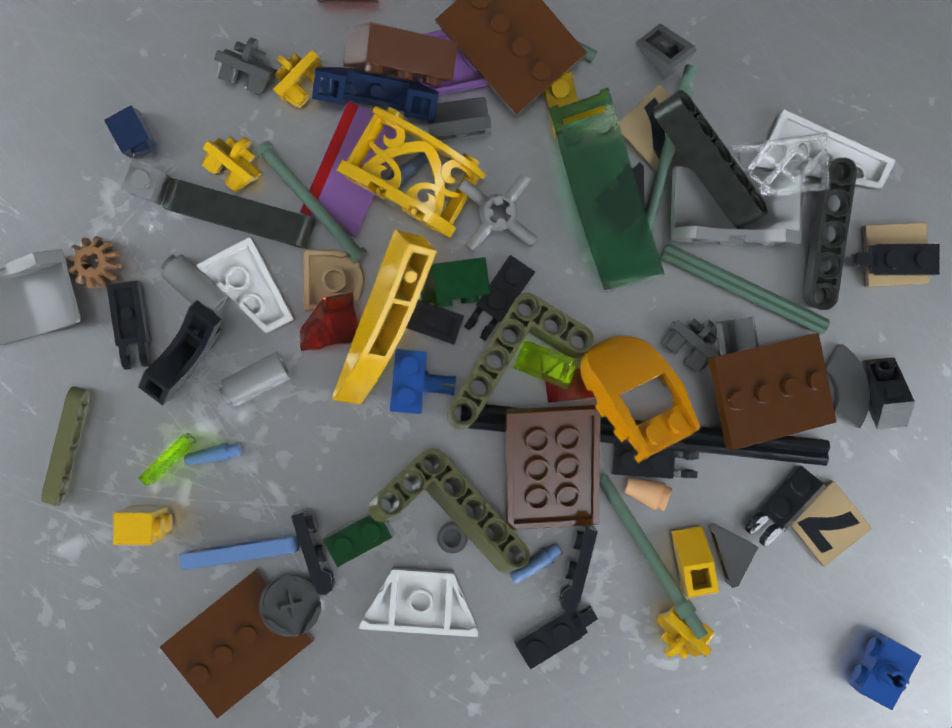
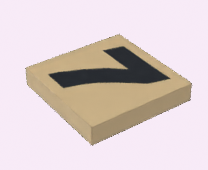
M658 85L614 127L654 172H656L666 133L656 120L653 109L670 97L661 85Z
M833 480L825 484L827 488L791 525V528L824 567L872 529Z

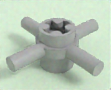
M521 173L505 194H494L488 197L467 179L458 187V189L480 206L479 216L482 223L464 245L471 252L474 253L491 231L509 229L528 246H531L538 237L516 220L517 209L514 202L531 182V179L526 174ZM495 204L502 207L503 210L506 209L507 215L504 218H498L496 221L493 220L491 217L494 212L491 206Z

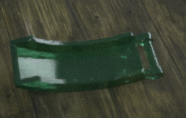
M609 87L599 90V94L561 107L558 104L549 107L575 204L605 292L665 275ZM604 105L605 112L564 125L563 119Z

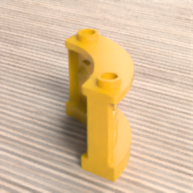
M375 106L372 111L374 115L347 162L342 160L336 171L355 185L377 195L385 201L389 199L396 205L401 206L400 210L427 228L451 238L456 229L453 223L468 199V196L458 187L465 179L475 186L479 178L483 180L486 175L477 167L479 161L468 154H459L440 140L403 120L404 116L397 110L388 107L385 111ZM388 126L396 132V137L388 139L384 134L383 143L388 149L383 151L374 143L383 127ZM405 134L417 141L404 143ZM372 150L376 155L361 167L369 151ZM408 153H425L431 166L434 184L428 182L418 183L410 187L405 193L398 190L401 184V171L392 158ZM438 153L449 160L443 166ZM385 162L394 173L391 180H384L381 177V172L388 170L382 165ZM452 168H457L465 174L455 192L445 188V183L453 184L458 180L451 177L450 172ZM419 190L433 191L434 196L429 193L426 194L428 197L427 202L419 201L417 197ZM446 196L451 198L447 206L445 207L443 213L441 214L444 204V197Z

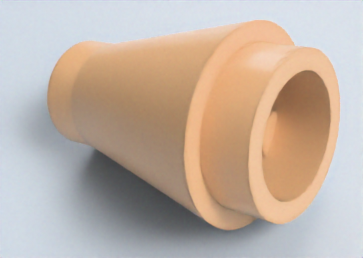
M630 476L624 494L633 497L655 512L657 509L665 511L672 488L665 486L666 483L637 479Z

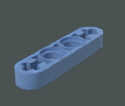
M285 535L178 553L180 570L290 554L299 551L297 535Z

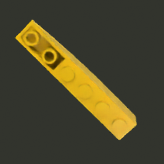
M394 230L332 394L333 400L361 405L389 362L414 311L437 252L423 236Z

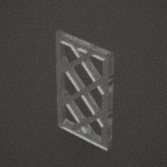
M826 132L731 146L732 156L744 173L761 185L757 191L762 198L830 189L827 150L828 134ZM819 140L820 151L813 159L799 149L804 142ZM788 145L792 149L780 163L767 154L771 147ZM755 149L758 155L748 167L744 166L740 162L739 151ZM796 152L809 162L798 177L784 168ZM763 157L776 166L765 181L752 172ZM813 167L817 168L821 172L822 183L804 184L802 182L804 177ZM780 171L793 180V183L787 188L773 189L769 186Z

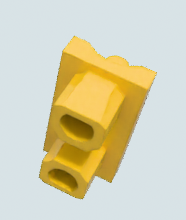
M313 50L303 59L297 53H294L288 60L282 55H279L276 59L282 67L274 75L281 82L273 91L284 103L288 101L298 109L309 99V95L300 86L307 79L314 83L315 69L323 67L319 56Z
M231 136L226 142L221 138L214 142L208 140L203 146L207 153L202 166L214 174L219 173L223 166L228 168L231 173L225 180V183L234 192L243 190L249 182L258 180L263 173L250 163L255 158V155L248 150L251 140L247 137H243L239 141H236Z
M676 605L668 612L659 613L655 621L666 631L661 636V639L667 644L664 649V654L667 657L671 658L678 654L682 659H685L689 653L693 657H698L701 654L707 657L712 649L708 644L714 635V631L710 627L702 623L708 634L697 640L691 629L686 625L685 619L681 620L674 609Z

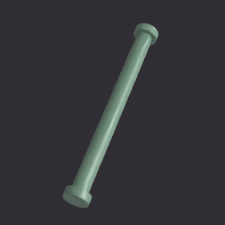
M269 141L261 144L256 149L255 154L259 158L263 157L350 254V260L353 264L364 257L368 251L364 247L360 248L272 150L273 145Z

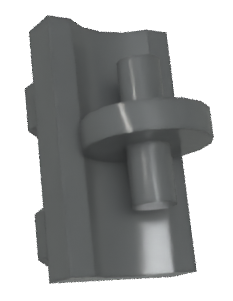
M252 37L249 38L246 44L239 41L235 43L234 50L243 53L242 55L225 49L223 52L217 50L214 60L219 61L217 78L235 83L239 70L248 73L244 88L255 94H260L264 91L268 80L275 78L274 74L277 72V69L254 60L255 58L264 61L266 53L258 50L259 41Z
M694 318L689 323V326L696 331L694 334L679 320L673 321L668 327L670 332L662 345L676 355L687 344L694 351L684 363L692 371L699 373L709 364V357L719 355L702 341L704 338L712 345L718 339L710 332L714 323L711 320H707L702 325Z

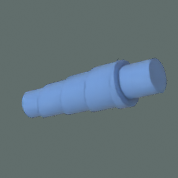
M420 153L399 166L401 171L400 186L429 162L425 153ZM393 171L390 172L391 175L387 177L385 180H391L393 178Z
M223 443L208 449L184 455V461L186 465L231 460L233 456L242 455V448L240 443L231 445Z
M557 543L548 549L543 548L528 561L527 565L514 571L510 576L514 583L517 584L533 573L535 574L552 564L554 559L562 555L563 552Z

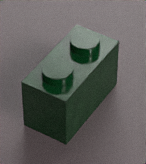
M486 257L432 264L420 293L422 303L434 302V308L453 306L452 300L460 299L461 304L479 302L480 295L490 294Z
M368 512L327 534L323 542L336 566L339 567L393 538L395 532L389 521L378 522Z

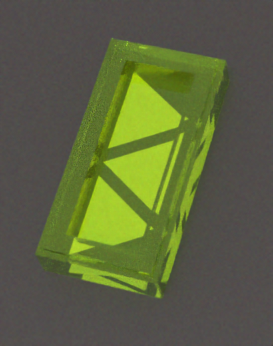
M525 340L513 368L567 390L579 361Z
M191 433L182 434L138 479L145 486L156 483L197 443L196 438Z

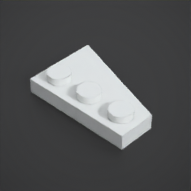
M249 237L196 265L265 333H270L295 320L253 238Z

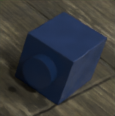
M132 105L104 120L120 151L129 158L133 156L134 158H140L151 151L150 147L157 144L141 113Z

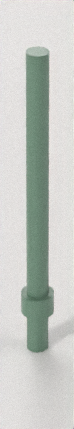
M685 65L680 86L675 89L674 93L681 89L692 99L694 92L691 89L697 71L696 66ZM667 134L636 244L648 248L676 148Z
M603 475L600 477V487L676 605L674 608L681 620L685 619L697 640L701 639L708 632L695 614L697 609L691 600H687L608 475Z

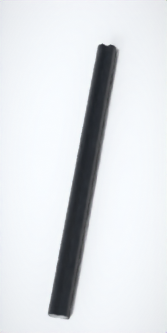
M485 404L477 419L468 429L505 432V410L526 408ZM462 407L460 421H468L470 419V412L467 408ZM600 416V442L631 445L628 440L621 442L613 432L616 428L609 419ZM634 420L636 425L645 422L641 420ZM701 427L692 435L665 449L827 466L830 442L823 439L784 436L736 450H726L722 429Z

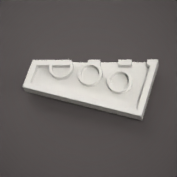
M783 109L755 167L775 171L800 170L803 172V176L820 178L822 167L827 161L846 157L851 159L857 167L855 185L882 189L896 160ZM837 163L833 168V176L840 181L844 177L845 170L842 165Z

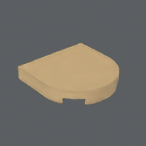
M303 249L304 311H341L353 306L362 296L366 282L365 273L359 261L353 264L350 260V254L342 250Z

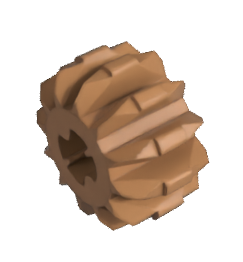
M95 236L91 242L89 238L84 237L81 238L82 247L75 244L71 246L76 255L75 257L67 256L66 259L74 263V266L70 267L68 272L73 275L77 274L76 283L83 284L86 282L87 288L94 289L97 284L105 288L108 284L107 278L114 281L117 279L116 274L112 271L113 269L122 268L121 264L114 262L121 254L119 251H112L114 245L112 242L106 241L103 243L102 238ZM93 257L98 258L95 260L99 262L96 268L91 267L94 265L90 263Z

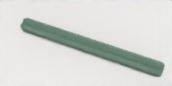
M666 244L661 252L660 258L807 329L824 334L829 327V319L672 244Z

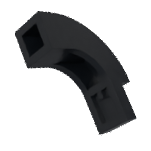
M196 300L189 307L182 326L173 341L143 372L138 388L163 406L181 388L205 358L222 330L219 327L222 319L211 308L204 306Z

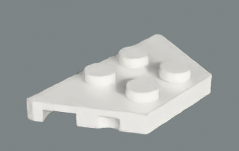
M392 568L363 617L359 628L363 630L478 637V628L455 573L451 571Z

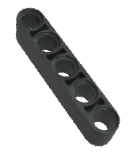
M680 89L654 107L653 112L656 120L734 227L742 229L768 213L767 205L760 193L684 90Z
M846 157L827 161L823 165L820 174L803 291L805 303L819 310L833 308L839 297L857 176L855 163ZM837 163L842 165L845 170L844 177L840 181L833 176V168ZM832 195H836L840 200V206L835 212L830 210L828 206V200ZM828 226H832L836 232L834 240L830 243L825 241L823 237L824 230ZM827 256L831 261V268L828 272L822 273L819 269V262ZM823 287L827 292V296L824 302L818 304L814 299V295L819 288Z
M170 178L162 206L163 209L302 249H308L316 219L174 178Z

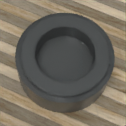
M447 522L439 529L437 541L443 551L454 554L465 548L468 537L455 522Z

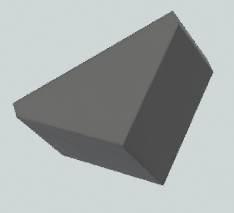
M661 23L636 41L638 47L664 80L689 62L697 51L693 44Z
M715 523L708 524L725 582L732 588L737 587L759 547Z

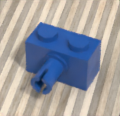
M396 349L390 411L421 414L424 395L427 392L454 396L455 387L443 386L442 384H455L456 376L429 374V371H426L428 352Z
M878 632L868 642L866 655L862 663L854 668L850 686L860 694L893 710L901 693L907 688L906 684L909 685V679L921 655Z

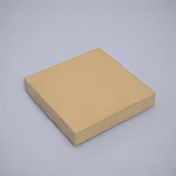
M926 222L868 225L862 227L863 253L869 252V246L876 244H928ZM864 267L865 287L930 283L929 276H874V274H869V267Z

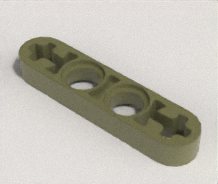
M72 386L66 395L42 490L41 500L43 503L60 506L66 496L90 400V391L87 389Z

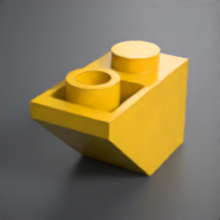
M702 526L671 531L681 591L688 598L719 593L714 560Z

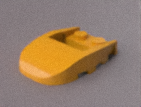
M632 336L611 337L593 345L582 356L580 362L581 377L587 390L593 391L598 402L595 408L601 417L606 416L616 428L613 432L621 442L628 440L639 453L634 457L637 462L681 441L701 428L683 382L667 361L646 341ZM658 377L662 385L668 387L674 399L672 402L674 407L636 425L619 395Z

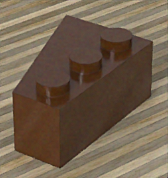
M369 22L347 29L343 66L363 69L364 72L372 74H394V78L401 80L423 79L422 84L441 86V82L453 80L458 42Z

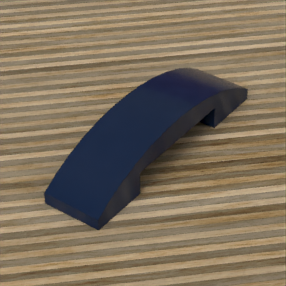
M318 67L315 69L312 99L341 105L345 99L386 108L391 107L404 111V117L434 123L439 92L412 80L396 79L393 77L394 75L387 73L372 74L364 72L363 69L347 67Z

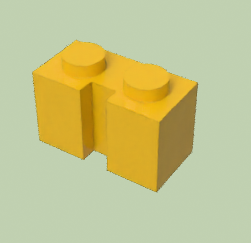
M131 505L114 512L113 545H153L158 540L167 537L168 532H171L172 515L168 514V506Z

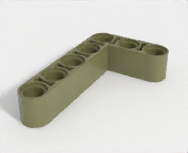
M531 293L519 295L511 305L448 409L447 420L449 424L458 430H464L472 425L528 332L566 356L579 358L589 351L594 344L592 331ZM518 305H528L532 310V315H522L518 310ZM544 321H554L558 326V331H548ZM505 329L513 330L517 340L515 342L506 341L502 331ZM571 336L582 338L584 347L576 348L571 342ZM488 355L498 356L501 360V367H490L486 357ZM472 381H481L486 387V392L482 395L475 394L470 386ZM455 408H467L470 412V419L463 422L459 421L454 415Z
M428 448L418 455L369 502L368 511L370 516L378 522H387L404 510L425 489L497 570L502 573H511L524 567L529 561L530 552L526 544L439 449ZM424 459L431 462L433 471L425 467ZM403 479L408 480L412 484V491L407 490L403 486ZM445 482L453 487V494L447 492ZM381 499L389 501L391 512L383 509ZM466 505L473 509L474 517L468 515ZM487 528L493 531L494 540L488 537ZM508 551L513 553L514 563L508 559Z

